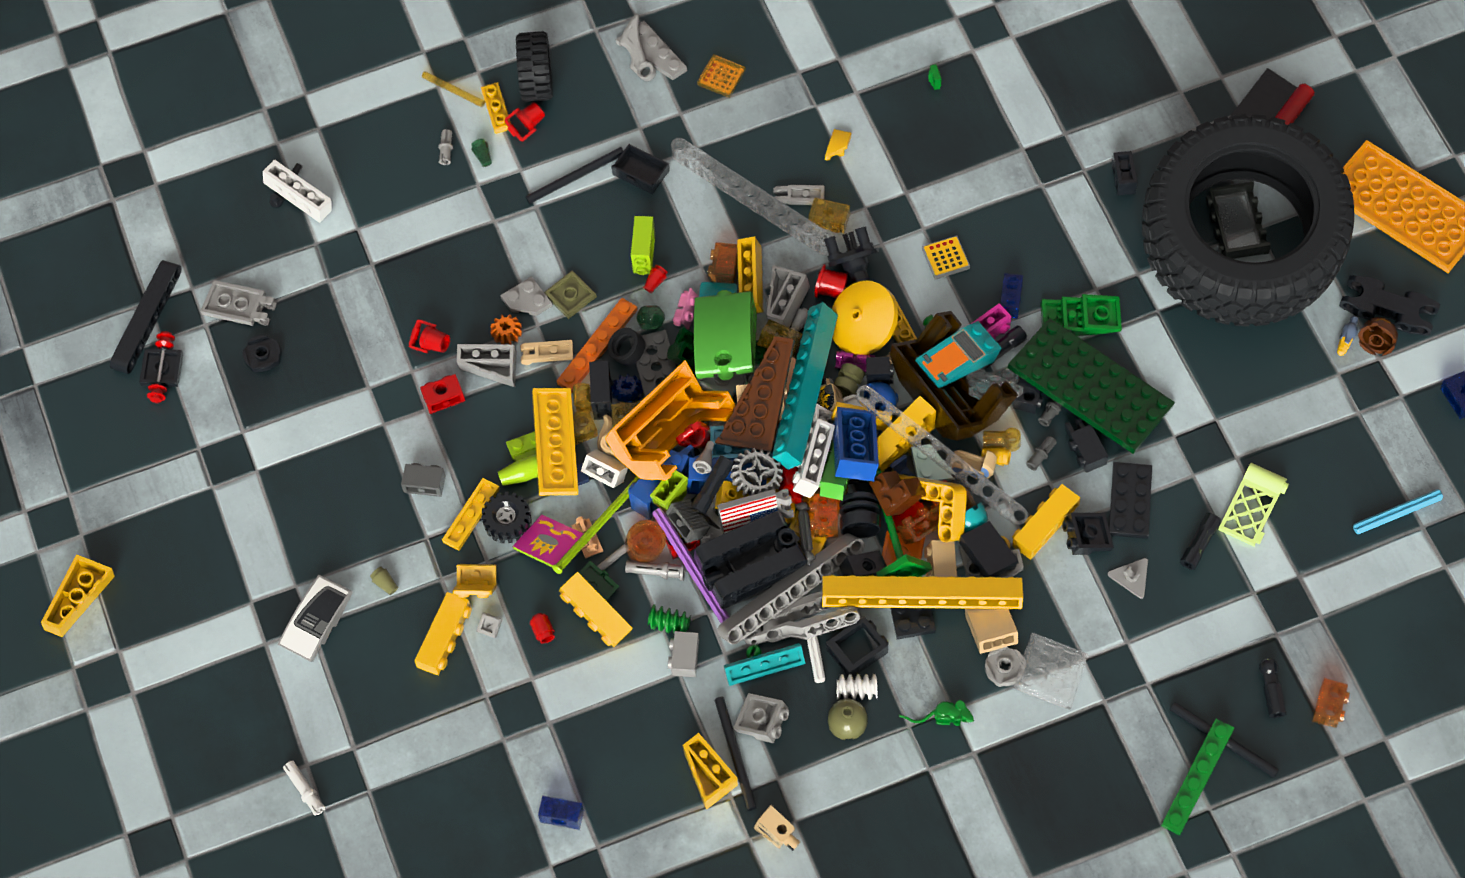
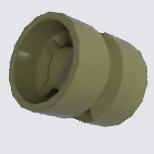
M845 363L838 373L839 377L835 379L833 384L841 390L843 398L849 395H856L858 391L857 384H861L865 373L856 365Z

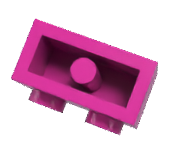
M999 303L974 322L979 321L995 340L998 335L1005 334L1010 329L1012 316Z

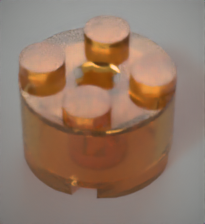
M641 520L634 524L628 531L625 539V548L629 557L643 563H649L658 559L666 544L665 532L656 522L651 520ZM643 538L647 539L648 545H644V542H642Z

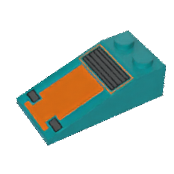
M976 321L916 358L915 361L935 385L941 388L993 363L1002 348L981 323Z

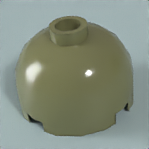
M846 698L839 700L829 710V729L834 736L842 740L856 739L867 728L868 716L866 710L860 702L854 699Z

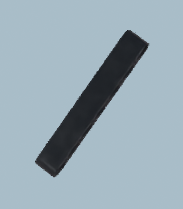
M165 260L159 263L110 360L111 369L126 374L132 372L180 277L181 265Z

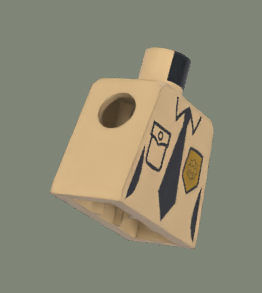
M773 806L766 810L754 827L757 832L777 848L785 844L790 850L794 851L800 844V841L792 835L795 827Z

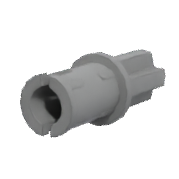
M447 129L442 131L441 144H439V163L442 165L450 164L451 150L453 149L451 145L452 131Z

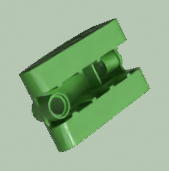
M722 290L717 295L695 297L694 359L697 379L715 377V374H718L721 380H729L734 377L735 372L737 375L755 372L757 313L752 291L731 293L730 291Z

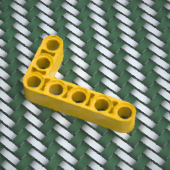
M898 474L901 480L917 478L914 476ZM918 477L926 492V495L921 499L940 502L939 539L942 542L959 541L960 536L964 534L967 496L965 487L961 484Z

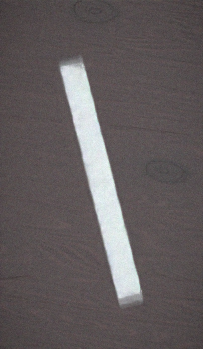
M676 138L671 142L674 160L819 254L829 255L826 245L822 244L825 243L823 239L833 237L829 232L685 139Z
M866 385L858 388L856 400L859 404L1014 525H1021L1027 520L1028 512L1023 506L883 396ZM866 390L869 392L870 398L863 400L860 398L859 393ZM876 403H883L885 410L878 412L875 409ZM898 415L901 419L900 423L893 424L890 421V416ZM907 427H914L916 434L914 436L907 435L905 431ZM924 438L929 439L931 447H922L921 440ZM937 451H944L947 455L946 459L939 460L936 456ZM955 462L959 463L962 466L961 472H954L952 464ZM968 475H975L977 483L974 485L969 484L967 481ZM990 487L993 491L992 496L986 497L982 492L983 488ZM999 499H1005L1008 502L1006 509L998 506ZM1015 511L1022 512V521L1014 519Z

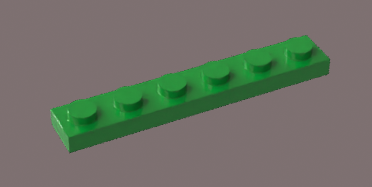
M1215 719L1161 825L1162 827L1181 835L1234 731V727Z

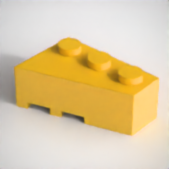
M699 733L683 744L685 757L707 810L738 786L737 777Z

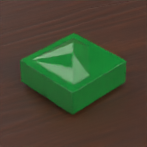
M936 64L930 65L929 82L934 90H938L941 88L939 69Z

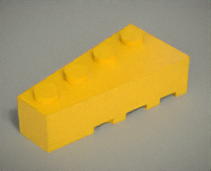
M921 396L877 437L878 469L882 472L890 467L893 461L903 456L911 447L915 446L935 429L936 410Z

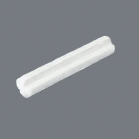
M815 636L807 639L814 680L816 683H822L825 681V674L818 637Z

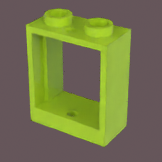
M634 217L631 260L633 273L639 275L649 274L653 267L656 236L653 217Z

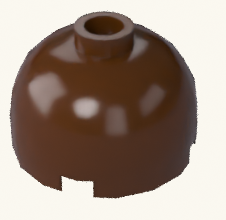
M1382 317L1372 318L1366 321L1358 333L1359 344L1366 352L1372 355L1379 353L1384 356L1391 353L1395 348L1398 332L1395 325L1388 319Z

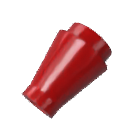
M655 265L654 268H651L643 288L649 293H653L667 278L668 272L663 267Z

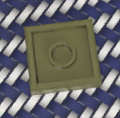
M573 270L544 292L549 300L568 319L597 297L596 293Z

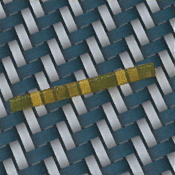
M426 71L422 73V78L480 107L484 106V100Z

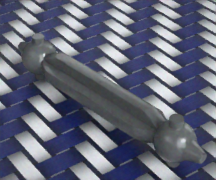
M802 498V502L795 504V507L799 511L798 522L801 548L808 560L807 565L810 566L811 561L815 560L816 556L811 552L813 546L810 519L807 510H810V507Z

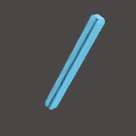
M1439 489L1354 523L1353 529L1356 534H1361L1442 500L1443 494Z

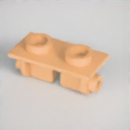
M582 516L576 518V523L571 525L573 529L581 533H585L592 526L590 519H583ZM596 534L581 549L585 559L603 552Z

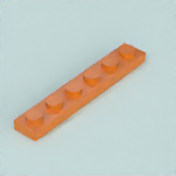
M621 298L557 379V384L562 388H571V393H573L590 372L589 362L600 359L608 349V343L612 335L617 330L626 326L638 310L637 306Z

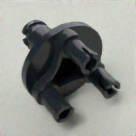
M866 226L855 229L860 246H857L854 231L842 235L847 248L845 253L839 252L835 236L823 239L829 254L827 256L829 268L842 264L843 270L848 273L852 284L860 281H870L867 272L869 264L867 256L879 252L878 247L874 248L873 243L870 242Z

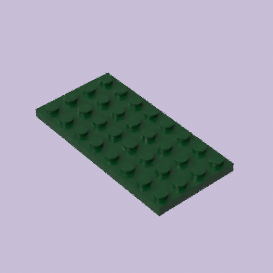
M1051 318L1045 322L1007 366L1016 375L1132 454L1136 452L1175 404L1170 398Z

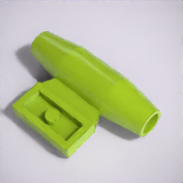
M535 431L507 441V448L512 460L515 462L497 472L502 486L522 483L537 478Z

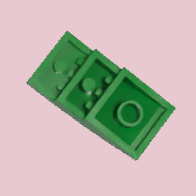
M1082 294L1081 298L1062 297L1061 300L1042 299L1040 302L1042 326L1051 318L1076 336L1106 334L1122 330L1119 296Z

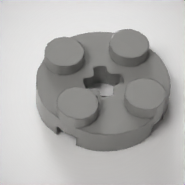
M1007 646L992 650L988 654L985 662V672L987 677L996 686L1014 685L1024 675L1025 660L1018 650H1013ZM1002 662L1010 664L1008 670L1000 668Z

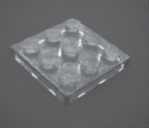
M1032 632L1014 689L1070 710L1073 706L1088 654Z

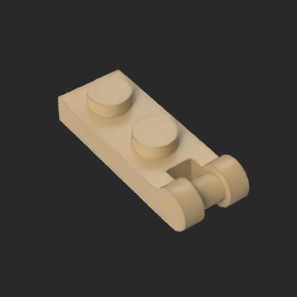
M572 340L523 343L520 345V351L522 352L521 364L523 365L574 359Z

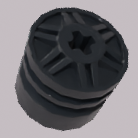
M852 492L844 495L843 501L839 500L841 515L840 532L842 535L850 533L859 539L878 535L881 532V519L878 515L880 513V503L875 494L870 492Z

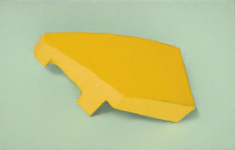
M834 129L825 154V160H830L831 156L834 155L844 156V150L849 145L852 133Z

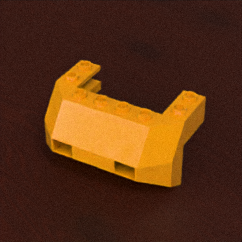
M685 360L617 423L605 439L616 458L640 479L665 481L677 469L676 465H661L670 456V450L678 444L675 438L688 425L697 421H728L736 405L728 391H703Z

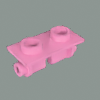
M692 288L681 293L678 307L683 309H676L673 317V324L675 326L683 324L687 329L690 328L694 318L695 297H698Z

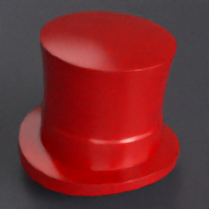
M823 264L817 276L815 298H818V295H826L837 299L841 292L845 290L848 273L826 269V264Z

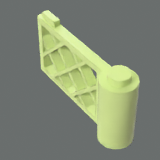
M1250 463L1218 530L1252 546H1255L1256 543L1260 544L1265 534L1262 530L1280 494H1285L1289 486L1286 483L1287 478ZM1244 486L1252 488L1255 495L1244 497L1242 492ZM1267 495L1273 498L1270 504L1263 506L1259 497ZM1256 498L1259 507L1249 510L1246 501ZM1243 502L1246 511L1236 514L1234 506ZM1261 511L1264 517L1263 520L1254 522L1251 513ZM1248 515L1251 524L1241 527L1238 518ZM1235 519L1238 528L1232 530L1224 527L1226 522ZM1253 527L1255 531L1254 538L1246 537L1243 530Z

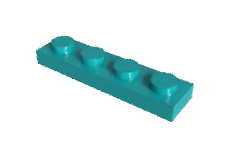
M798 643L723 666L728 684L731 686L806 663L801 644Z

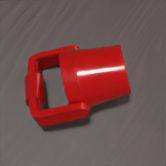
M533 102L522 110L518 107L505 118L504 122L513 137L516 136L519 141L523 142L537 131L535 126L545 117V114ZM515 114L530 131L523 138L514 125H511L508 121Z
M417 320L410 336L409 347L424 353H428L429 350L443 353L450 345V336L437 330V325ZM421 324L429 325L422 331L420 336L421 348L415 347Z
M697 421L688 425L675 439L680 446L685 448L692 445L694 448L705 449L707 442L710 441V432L708 431L710 428L707 424Z

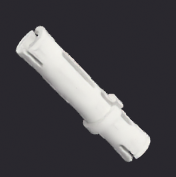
M294 761L286 763L283 769L302 795L301 799L303 802L308 804L314 815L321 814L325 807L318 799L316 790L310 787Z

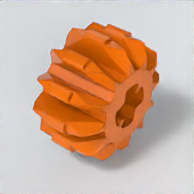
M510 314L507 317L501 315V319L495 318V323L490 326L491 337L494 338V341L511 345L512 341L518 343V337L522 335V325L516 317L512 318Z

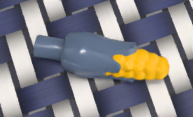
M1351 317L1350 322L1345 324L1342 329L1337 353L1340 356L1347 352L1358 333L1356 326L1358 322L1357 317Z

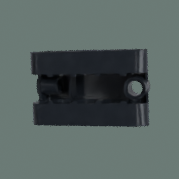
M781 511L770 513L699 545L694 552V560L702 573L703 582L707 590L712 591L721 609L728 608L763 591L794 573L808 562L796 541L795 532L789 528ZM783 538H788V539H790L791 541H790V542H784L782 539H783Z

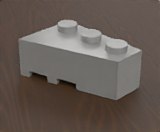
M457 344V365L460 370L515 387L517 351L514 345Z

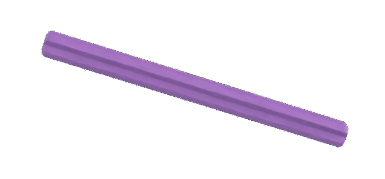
M658 508L654 510V518L719 622L722 623L730 617L727 611L720 608L712 591L707 590L699 567L663 509Z

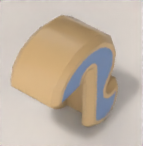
M956 450L953 452L949 467L957 474L964 472L976 479H988L994 473L997 457L989 450H987L985 457Z

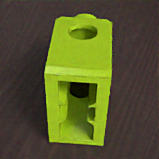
M675 470L668 480H662L650 495L654 504L667 511L671 503L682 501L687 494L688 477Z

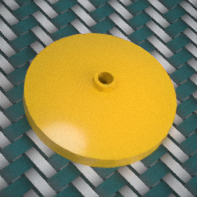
M873 281L856 282L843 290L832 306V310L838 314L833 340L840 349L847 353H854L856 356L857 354L870 355L880 350L890 340L897 325L898 307L893 294L883 285Z

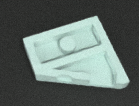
M931 444L911 447L916 477L938 481L955 480V474Z

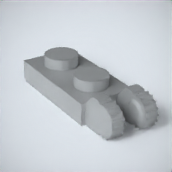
M824 185L776 186L773 189V192L777 195L788 194L787 196H774L773 203L776 205H824Z

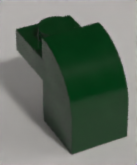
M684 327L680 328L674 344L668 348L667 358L678 365L686 360L689 367H692L695 362L694 333Z

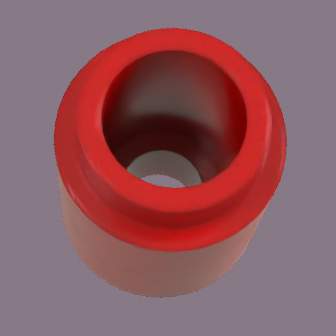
M542 613L535 614L530 621V626L536 639L541 644L552 641L555 638V631L548 615Z

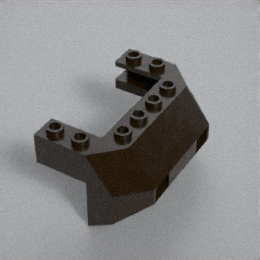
M947 311L936 313L918 339L892 344L890 357L899 382L915 401L921 396L936 410L935 428L940 435L952 440H961L972 437L997 422L1018 394L1007 381H1004L1001 386L998 383L992 384L982 398H980L964 377L941 388H938L915 360L955 334L962 324L953 312Z

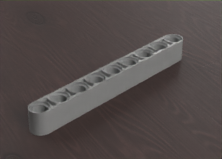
M846 533L816 554V559L811 561L810 566L806 563L803 567L777 582L723 621L717 629L719 637L730 644H737L819 585L822 582L823 576H829L837 572L846 556L861 554L865 547L863 540L850 533Z

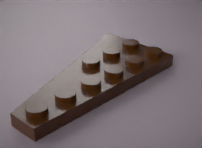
M774 337L763 356L764 358L760 366L755 370L752 380L748 383L734 407L730 419L725 423L722 433L716 439V444L750 450L755 448L756 451H760L763 448L764 452L770 451V453H773L795 343L794 339Z

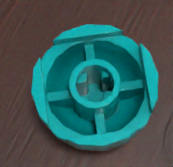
M981 502L977 504L978 509L976 506H973L965 512L964 534L988 522L987 511Z

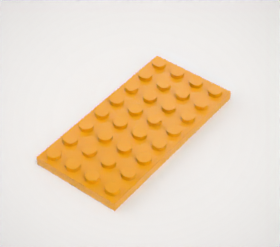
M1366 140L1343 167V174L1347 175L1351 185L1350 191L1353 193L1354 213L1446 273H1449L1465 254V202Z

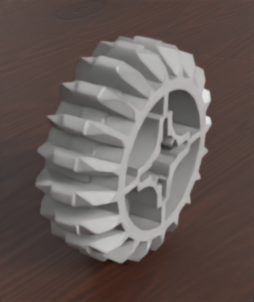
M755 448L751 452L747 449L744 451V454L740 453L733 462L735 464L732 466L730 478L734 479L732 486L738 485L736 488L737 492L743 491V497L746 494L751 496L772 489H779V483L783 480L781 476L783 470L779 469L781 464L775 463L776 460L770 457V451L764 454L763 448L759 452ZM752 462L751 468L742 470L744 465ZM771 478L768 484L761 486L762 480Z

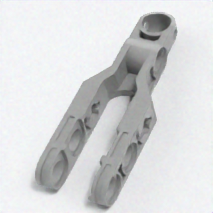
M822 591L799 598L744 638V641L749 645H756L766 641L776 642L788 637L809 639L855 624L859 621L860 615L856 607L850 606L843 609L838 608L836 611L824 615L819 614L794 622L797 619L834 608L822 607V602H820L822 600ZM849 613H855L851 617H846ZM830 619H836L832 623H827Z

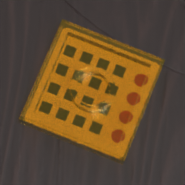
M713 54L697 84L730 98L746 69L742 65Z

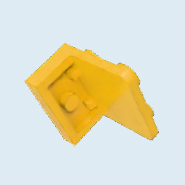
M457 564V585L453 589V594H457V597L466 598L469 595H477L478 598H488L489 595L493 594L497 588V565Z

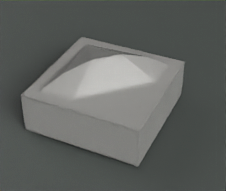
M482 613L476 632L496 638L502 619Z

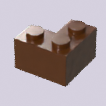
M897 471L880 473L874 481L869 482L886 516L904 513L926 495L918 477L901 480Z

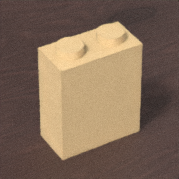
M965 608V617L980 654L1018 643V631L1009 609Z

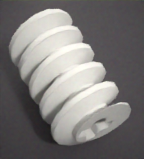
M841 674L839 680H837V700L840 699L841 694H843L845 699H848L849 694H851L854 700L857 694H859L861 700L864 699L865 694H867L869 700L872 699L873 694L877 698L876 675L873 674L871 680H869L868 675L865 674L863 680H861L860 675L857 674L855 680H853L852 675L849 674L847 680H845L844 675Z

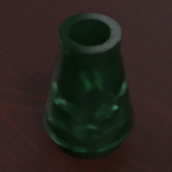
M484 139L472 142L471 150L480 161L482 167L491 165L492 161L488 142H485Z

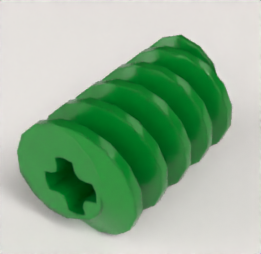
M653 604L648 617V626L650 624L651 629H656L658 625L659 631L662 632L665 628L667 633H670L672 629L673 633L675 631L680 632V630L681 632H688L691 622V615L687 618L686 611L679 616L677 609L674 614H671V608H668L665 613L663 606L657 611L655 604Z

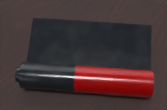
M1267 68L1229 119H1232L1233 115L1246 114L1247 117L1257 114L1266 115V119L1269 120L1272 117L1285 120V124L1289 125L1297 119L1313 98L1315 92L1309 85L1304 83L1296 87Z

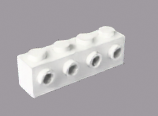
M817 418L811 426L803 462L801 465L796 466L798 467V472H795L792 479L794 483L792 491L811 498L818 489L835 425Z

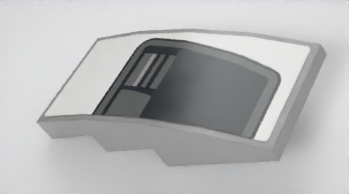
M318 575L295 610L278 645L310 662H314L321 645L326 643L332 628L337 626L353 591Z

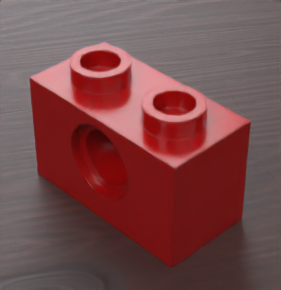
M456 374L444 376L438 381L428 382L420 387L429 414L465 401ZM441 391H446L444 394H438Z

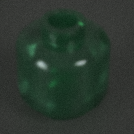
M657 305L642 306L637 313L636 319L639 326L644 330L659 329L665 321V314Z

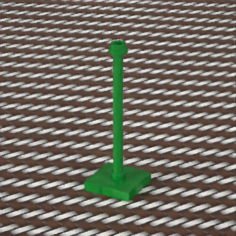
M877 469L875 478L880 473H883L880 469ZM883 511L897 560L876 573L877 576L922 577L932 570L931 563L903 554L893 517L886 516Z

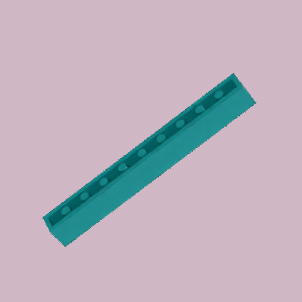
M824 302L814 305L808 310L789 385L788 396L785 401L772 457L788 470L801 465L803 462L838 314Z

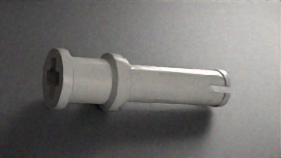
M626 561L625 572L662 576L664 579L678 578L680 581H684L686 567L683 563L681 565L669 564V562L654 564Z

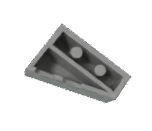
M773 265L766 316L771 328L788 332L810 285L806 274Z

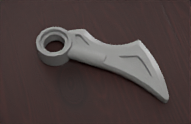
M635 14L626 26L619 45L626 47L630 52V68L643 81H650L655 77L656 69L651 63L646 61L639 37V14ZM645 67H649L650 73L643 76L642 70Z

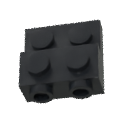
M1070 513L1064 519L1062 529L1064 532H1067V548L1071 549L1072 555H1090L1093 551H1111L1114 548L1105 513Z

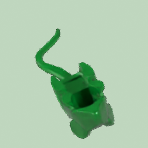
M962 700L956 701L955 704L949 701H942L927 716L919 720L911 719L905 715H898L912 723H923L932 715L935 716L936 724L950 725L951 722L956 726H960L961 721H974L971 712Z

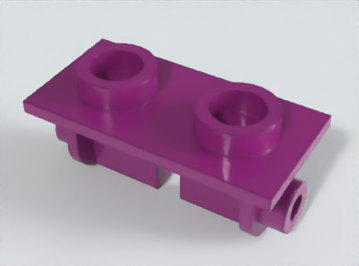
M838 350L835 368L841 369L843 364L849 363L856 365L866 372V358L875 356L871 354H857L856 356L854 353Z

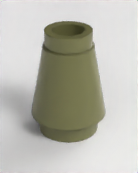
M382 566L378 567L370 575L372 582L389 595L394 594L399 588L388 570Z

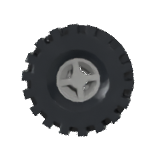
M505 492V495L502 496L501 493H497L496 498L491 496L489 498L490 503L485 502V508H482L481 516L487 535L489 537L492 536L494 541L499 539L500 543H505V540H508V543H513L512 539L518 541L520 535H523L530 528V523H532L528 503L524 502L522 496L518 498L517 493L514 492L512 496L509 492Z

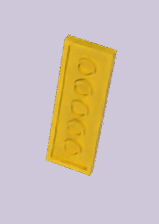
M533 388L532 399L539 496L578 495L571 388Z

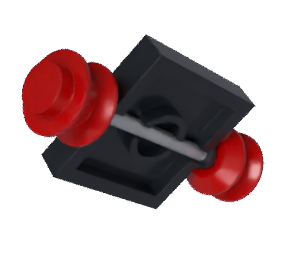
M162 331L156 335L158 341L155 342V346L159 349H145L139 382L141 386H148V390L151 392L147 393V398L154 403H160L166 399L163 393L167 392V388L164 386L178 387L183 352L182 350H170L174 348V344L171 342L175 340V337L168 331Z

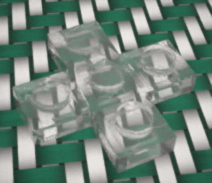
M1008 368L1002 369L994 375L983 369H978L966 377V381L974 385L969 388V395L979 400L992 384L998 383L1001 386L1004 381L1011 385L1018 396L1023 394V387L1016 384L1019 382L1020 377Z

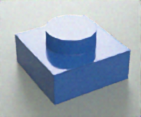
M670 450V456L666 459L664 465H676V470L683 474L689 461V456Z

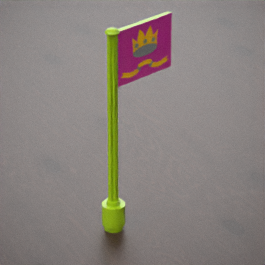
M636 476L585 533H581L541 515L512 546L513 549L553 567L554 572L561 574L569 562L629 498L628 490L630 486L640 478Z

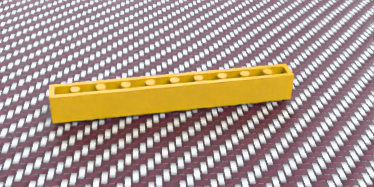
M829 575L822 578V607L1022 609L1023 604L1022 578Z

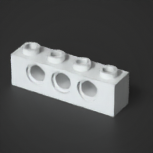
M275 159L263 170L264 184L318 222H321L332 211L331 199Z

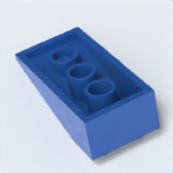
M692 445L679 452L691 458L695 456ZM687 463L686 468H685V470H684V472H683V475H684V476L687 475L688 463ZM639 479L636 483H632L628 490L631 509L650 521L653 517V511L659 508L654 504L650 495L662 480Z

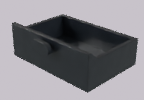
M630 144L627 145L615 164L611 166L612 175L652 195L670 171L669 163Z
M990 521L960 536L958 543L983 577L996 578L1016 568L1018 559Z

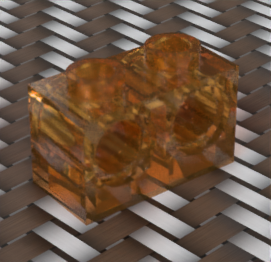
M1324 678L1312 722L1334 728L1337 727L1339 722H1343L1346 712L1342 710L1343 704L1348 703L1350 692H1346L1348 684ZM1330 692H1336L1339 697L1331 696ZM1325 710H1331L1335 715L1330 716Z

